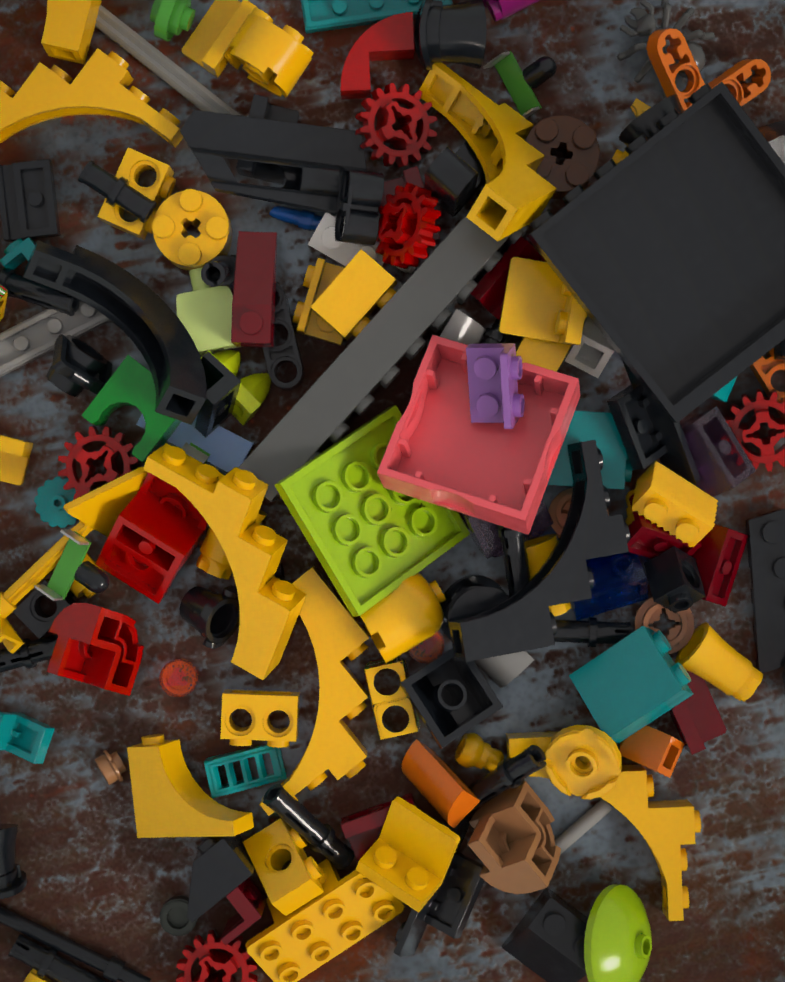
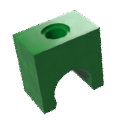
M127 355L81 416L91 424L101 427L107 423L110 415L118 408L124 406L137 407L143 414L146 424L145 433L141 441L134 446L132 455L145 463L147 456L163 446L182 421L155 412L156 391L152 373L137 360Z

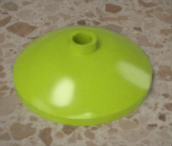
M612 884L598 895L588 917L584 939V962L589 982H640L647 968L652 950L649 920L641 899L632 888L627 885Z

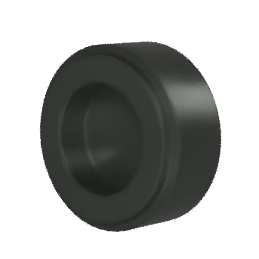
M174 896L167 900L161 909V926L167 933L173 936L188 934L193 930L198 920L196 919L191 923L187 918L188 897Z

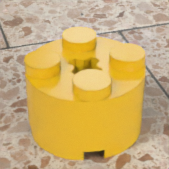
M254 8L223 55L237 70L242 64L243 69L249 74L247 78L276 96L281 97L283 94L286 98L311 62L314 53L302 44L304 37L297 30L288 25H285L283 29L273 24V19L267 13Z
M186 189L169 196L159 206L152 222V231L157 247L172 264L180 269L190 271L201 268L219 255H228L232 243L231 221L222 205L205 192ZM190 225L198 226L201 234L197 238L192 235L188 236L189 233L186 229Z

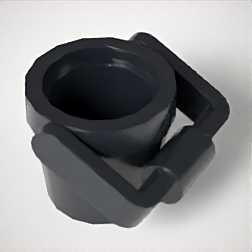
M59 335L55 341L53 363L46 377L57 388L74 397H78L84 389L98 394L112 375V363L84 341L71 335Z
M232 585L225 587L222 594L197 586L190 589L181 601L179 610L182 619L200 632L201 636L205 638L203 645L208 648L216 649L223 646L240 624L237 588Z

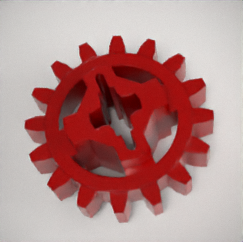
M394 83L386 85L384 91L381 88L373 90L371 92L373 99L366 98L361 102L366 112H360L355 116L357 120L363 122V127L355 130V134L364 135L366 138L360 145L361 149L371 147L373 152L370 159L374 161L383 156L385 167L393 165L395 159L398 167L408 165V159L412 163L421 160L420 152L425 153L432 148L426 139L437 136V132L429 129V124L437 121L436 116H428L427 110L431 108L432 103L422 104L419 101L422 96L420 90L410 95L409 84L400 86L398 90ZM397 101L405 104L410 109L400 107ZM375 115H376V117L378 118V120H377V125H376V130H375V125H374ZM396 120H398L401 125L400 127H398L397 131H395L392 127V124H394ZM416 125H418L417 135L415 133ZM383 142L393 144L396 150L387 147Z
M406 183L405 187L399 185L395 187V195H386L387 204L384 207L380 206L378 208L382 215L379 220V231L376 240L380 242L376 253L383 255L382 261L384 263L407 269L408 266L417 267L418 257L427 259L428 253L426 249L429 246L435 247L436 242L432 237L433 233L440 231L441 227L435 225V221L441 216V211L434 209L438 199L431 196V190Z
M756 389L755 398L751 400L745 393L742 394L743 405L741 407L736 404L730 405V410L734 417H724L723 423L731 427V430L722 433L723 439L733 440L727 447V451L729 454L737 451L740 452L737 458V462L740 465L745 463L747 459L751 460V469L753 471L757 470L760 463H765L768 472L772 471L773 462L778 461L780 465L785 467V443L774 451V446L777 442L785 437L784 417H774L768 410V407H773L785 415V397L781 401L777 400V391L774 389L771 390L768 397H763L761 390ZM754 409V415L747 423L739 425L745 414ZM766 422L768 427L771 428L768 431V437L761 438L759 432H754L760 430V423ZM742 441L744 443H753L760 449V453L747 449L742 444Z
M90 426L88 430L89 436L86 437L82 432L77 431L74 433L77 440L76 444L64 443L65 448L70 452L68 456H58L59 461L66 463V469L58 471V476L68 477L69 481L63 488L64 490L75 488L76 493L73 498L75 500L93 491L99 483H109L133 471V465L141 461L130 455L135 446L134 443L123 444L125 439L124 433L119 432L113 438L111 437L112 428L105 426L101 435H99L97 428ZM94 442H107L99 451L92 452L85 448ZM119 454H121L124 463L123 473L118 470L116 459ZM105 459L103 466L107 469L106 473H97L95 475L96 467L92 464L93 461ZM76 461L81 464L82 476L80 479H78L76 473Z
M212 929L209 930L207 940L205 941L200 935L194 937L193 943L195 948L189 945L184 947L182 953L187 959L178 960L176 968L184 972L178 974L176 982H236L232 975L240 967L242 969L241 982H257L258 976L250 972L257 970L258 964L254 960H248L250 955L246 948L242 949L240 947L243 939L242 936H238L234 941L225 945L221 938H216V934ZM216 949H223L230 953L219 952ZM198 957V963L202 970L194 977L193 963ZM212 966L217 971L223 969V977H221L218 973L211 975L210 971L212 969Z

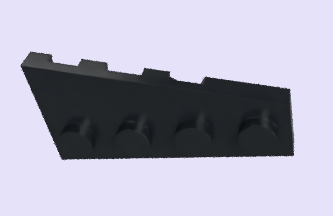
M778 509L746 520L748 562L751 569L752 588H750L751 603L753 604L754 611L753 633L757 660L755 661L756 669L762 673L784 667L785 509Z

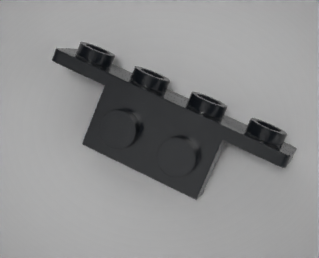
M623 361L631 385L613 396L607 403L633 470L645 469L657 459H660L663 466L696 485L701 481L680 422L675 423L667 418Z
M466 816L455 828L451 827L446 821L443 824L460 836V842L442 885L419 913L412 909L407 921L398 929L395 937L397 945L394 949L396 955L400 957L414 955L427 924L454 939L461 937L485 881L479 876L484 865L458 852L469 828L471 817Z

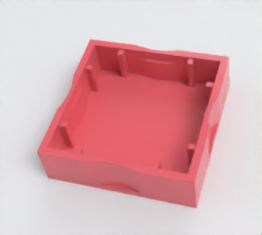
M432 334L413 382L409 404L395 426L377 471L380 481L386 489L529 535L581 396L579 378L533 364L523 363L522 378L518 380V394L524 395L525 411L524 416L519 418L514 428L504 429V423H471L466 347L468 345Z

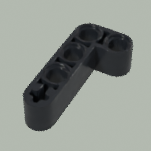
M467 141L456 153L446 147L425 173V188L432 191L431 196L438 199L437 204L452 217L457 215L486 180L482 165Z

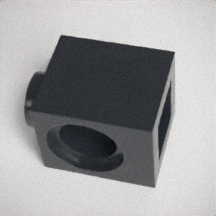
M673 546L644 563L653 601L676 613L687 610L693 603L706 597L696 559L679 548Z
M50 579L44 580L41 584L47 586ZM37 589L13 613L39 639L50 633L48 631L57 615L65 607L77 603L73 599L75 595L70 590L65 600L56 601L57 610L53 616L47 615L42 611L40 603L45 595Z

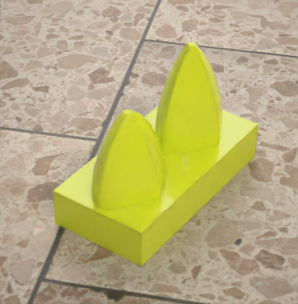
M222 350L212 354L235 376L237 375L241 362L240 351ZM256 373L240 379L241 383L232 415L243 426L254 417L269 392L271 385L269 373Z

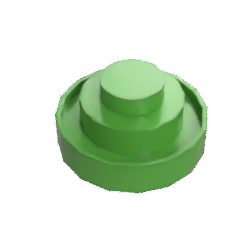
M155 0L150 14V21L155 22V37L168 42L174 35H180L183 30L189 31L195 17V9L191 8V0Z

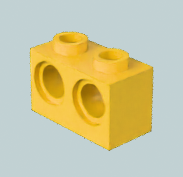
M128 147L115 177L127 179L130 187L150 200L157 202L156 207L145 223L141 222L140 219L127 222L123 218L124 209L118 205L112 207L106 203L107 198H105L97 217L110 226L145 240L148 233L153 234L152 222L163 198L167 199L173 192L176 184V179L173 178L174 171L170 165ZM147 170L155 171L156 181L153 185L149 187L139 186L138 179L141 173Z
M225 689L222 693L220 739H230L229 744L233 746H251L252 740L267 741V746L289 747L290 742H296L298 739L300 692ZM237 709L248 711L252 718L251 725L247 727L235 725L232 720V712ZM281 710L288 715L290 723L283 729L275 728L269 721V714L273 711Z

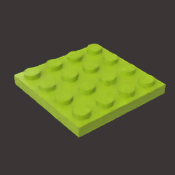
M396 405L388 407L274 484L352 617L361 616L396 590L404 580L419 573L470 535L469 530L457 511L383 487L377 471L395 426L402 417Z

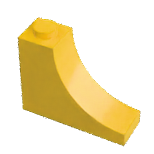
M153 734L141 737L142 743L127 747L137 838L236 836L254 828L252 812H242L225 807L212 799L197 784L184 760L180 739L164 740V734Z

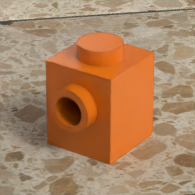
M646 725L620 742L619 751L622 757L670 778L685 743Z

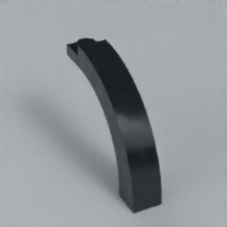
M37 240L25 267L23 277L71 295L87 303L113 321L133 341L148 364L155 384V412L192 425L206 400L207 384L205 370L193 339L175 313L147 285L108 259L76 245L73 253Z

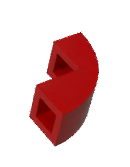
M405 12L387 17L375 23L358 38L349 51L343 66L340 87L341 100L371 98L369 61L414 59L413 12Z

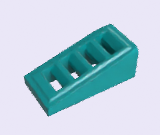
M267 744L208 757L204 761L212 798L287 779L281 748L269 747ZM262 754H270L274 773L267 774ZM255 757L259 776L252 777L248 758ZM240 761L244 780L237 781L233 762ZM218 766H225L228 783L222 784Z

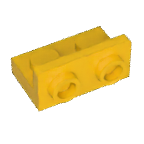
M321 258L317 259L315 266L308 265L303 286L309 288L305 302L298 301L292 320L293 323L298 324L297 332L299 334L341 346L344 337L311 309V305L340 274L344 267L327 263L325 259Z

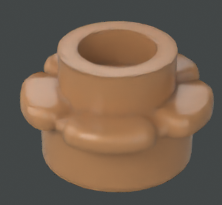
M104 750V754L94 759L108 785L117 780L122 783L123 777L121 774L127 771L123 761L116 751L109 754L107 750Z

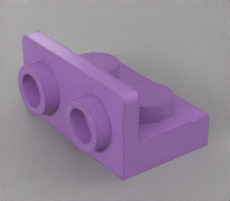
M515 343L469 344L466 347L471 423H504V429H513L519 418L524 416L525 411L524 395L518 394V380L522 378L523 363L521 356H516Z

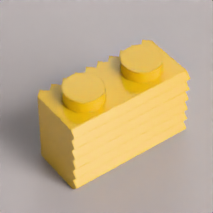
M655 461L637 479L632 512L638 511V515H644L645 519H649L651 523H657V527H663L664 531H669L670 535H676V539L682 540V543H688L689 547H694L713 529L716 520L715 516L717 515L715 513L718 500Z

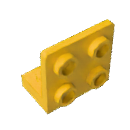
M512 257L509 264L499 332L568 345H580L586 315L581 305L547 262Z
M396 796L391 803L379 838L358 861L356 871L419 913L442 885L460 842V836L419 810L415 805Z

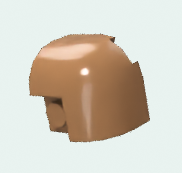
M526 781L517 788H509L495 798L483 804L475 812L469 821L475 830L467 844L484 864L479 876L489 885L503 892L517 895L547 888L561 853V848L555 846V838L550 825L555 819L547 806Z

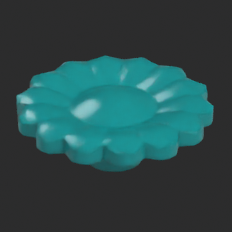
M55 477L53 480H46L44 486L38 488V495L34 498V502L37 504L35 508L36 513L40 514L41 521L48 522L51 527L58 525L60 528H66L68 524L74 525L77 521L76 518L69 515L63 508L66 503L74 500L73 498L76 493L75 488L64 490L63 486L69 481L68 478Z

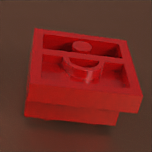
M148 472L139 492L119 514L95 565L159 604L166 595L178 571L198 546L208 527V523L176 487Z

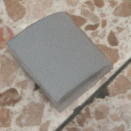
M456 309L439 337L466 345L480 344L486 329Z
M527 651L475 660L474 662L502 688L522 673L534 659Z

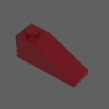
M239 231L231 328V342L235 346L274 348L277 232Z

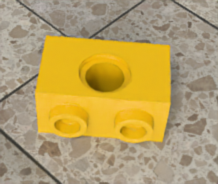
M281 818L243 841L244 847L271 904L285 916L324 892L318 880L323 874L312 856L307 857L303 849L308 845L306 839ZM288 860H291L290 865L282 870L283 865Z

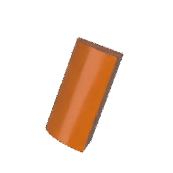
M418 739L412 743L403 758L402 773L451 827L455 828L480 800L435 751Z

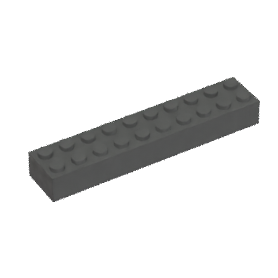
M466 216L458 223L238 467L241 470L252 472L259 480L269 485L265 497L270 502H274L278 498L282 500L274 484L319 455L320 451L329 441L335 444L344 437L350 429L346 424L347 421L355 413L361 417L375 402V398L372 396L375 390L380 385L385 389L388 388L400 374V369L397 366L406 357L412 361L426 345V340L423 337L430 329L437 333L444 326L452 314L449 308L455 302L462 305L471 296L470 293L478 285L475 279L480 274L485 276L487 272L489 273L502 259L503 255L500 252L505 246L509 248L521 237H524L529 226L527 225L497 242L466 218Z

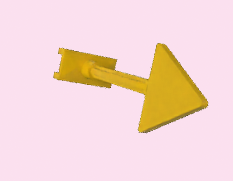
M141 466L66 503L63 507L65 511L80 521L70 530L76 531L84 538L92 530H96L108 537L119 514L139 492L148 472L143 470L144 467ZM65 535L5 592H0V643L2 642L12 654L24 643L7 620V617L17 608L16 604L56 567L69 540Z

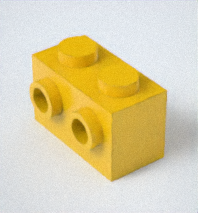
M361 249L311 305V309L348 341L352 335L357 337L371 321L368 317L378 306L382 309L394 296L396 291L393 288L397 285V281Z

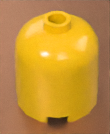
M420 573L410 576L396 590L360 616L386 664L432 637L440 630L444 619L440 603L445 601L446 598L436 580L428 583Z

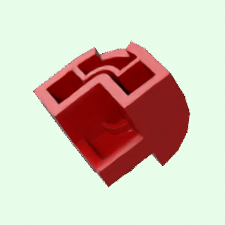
M73 603L65 607L54 619L48 631L57 634L58 638L47 672L130 696L144 645L138 642V634L134 626L136 621L127 615L89 603Z

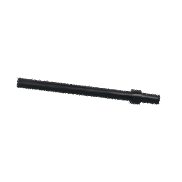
M0 905V923L103 972L102 977L112 982H117V980L121 982L151 981V978L126 967L125 961L115 956H112L110 959Z

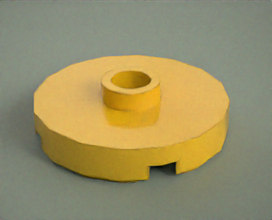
M573 725L563 728L552 737L545 753V771L550 782L562 793L571 796V794L581 796V799L591 800L604 796L614 788L622 769V756L616 742L604 731L589 725ZM585 756L590 762H582L578 757Z

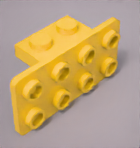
M325 859L318 864L323 874L318 880L324 892L287 916L275 908L269 898H266L274 924L248 940L245 945L246 950L273 982H298L404 911L402 901L356 870L340 879L336 867L328 859Z

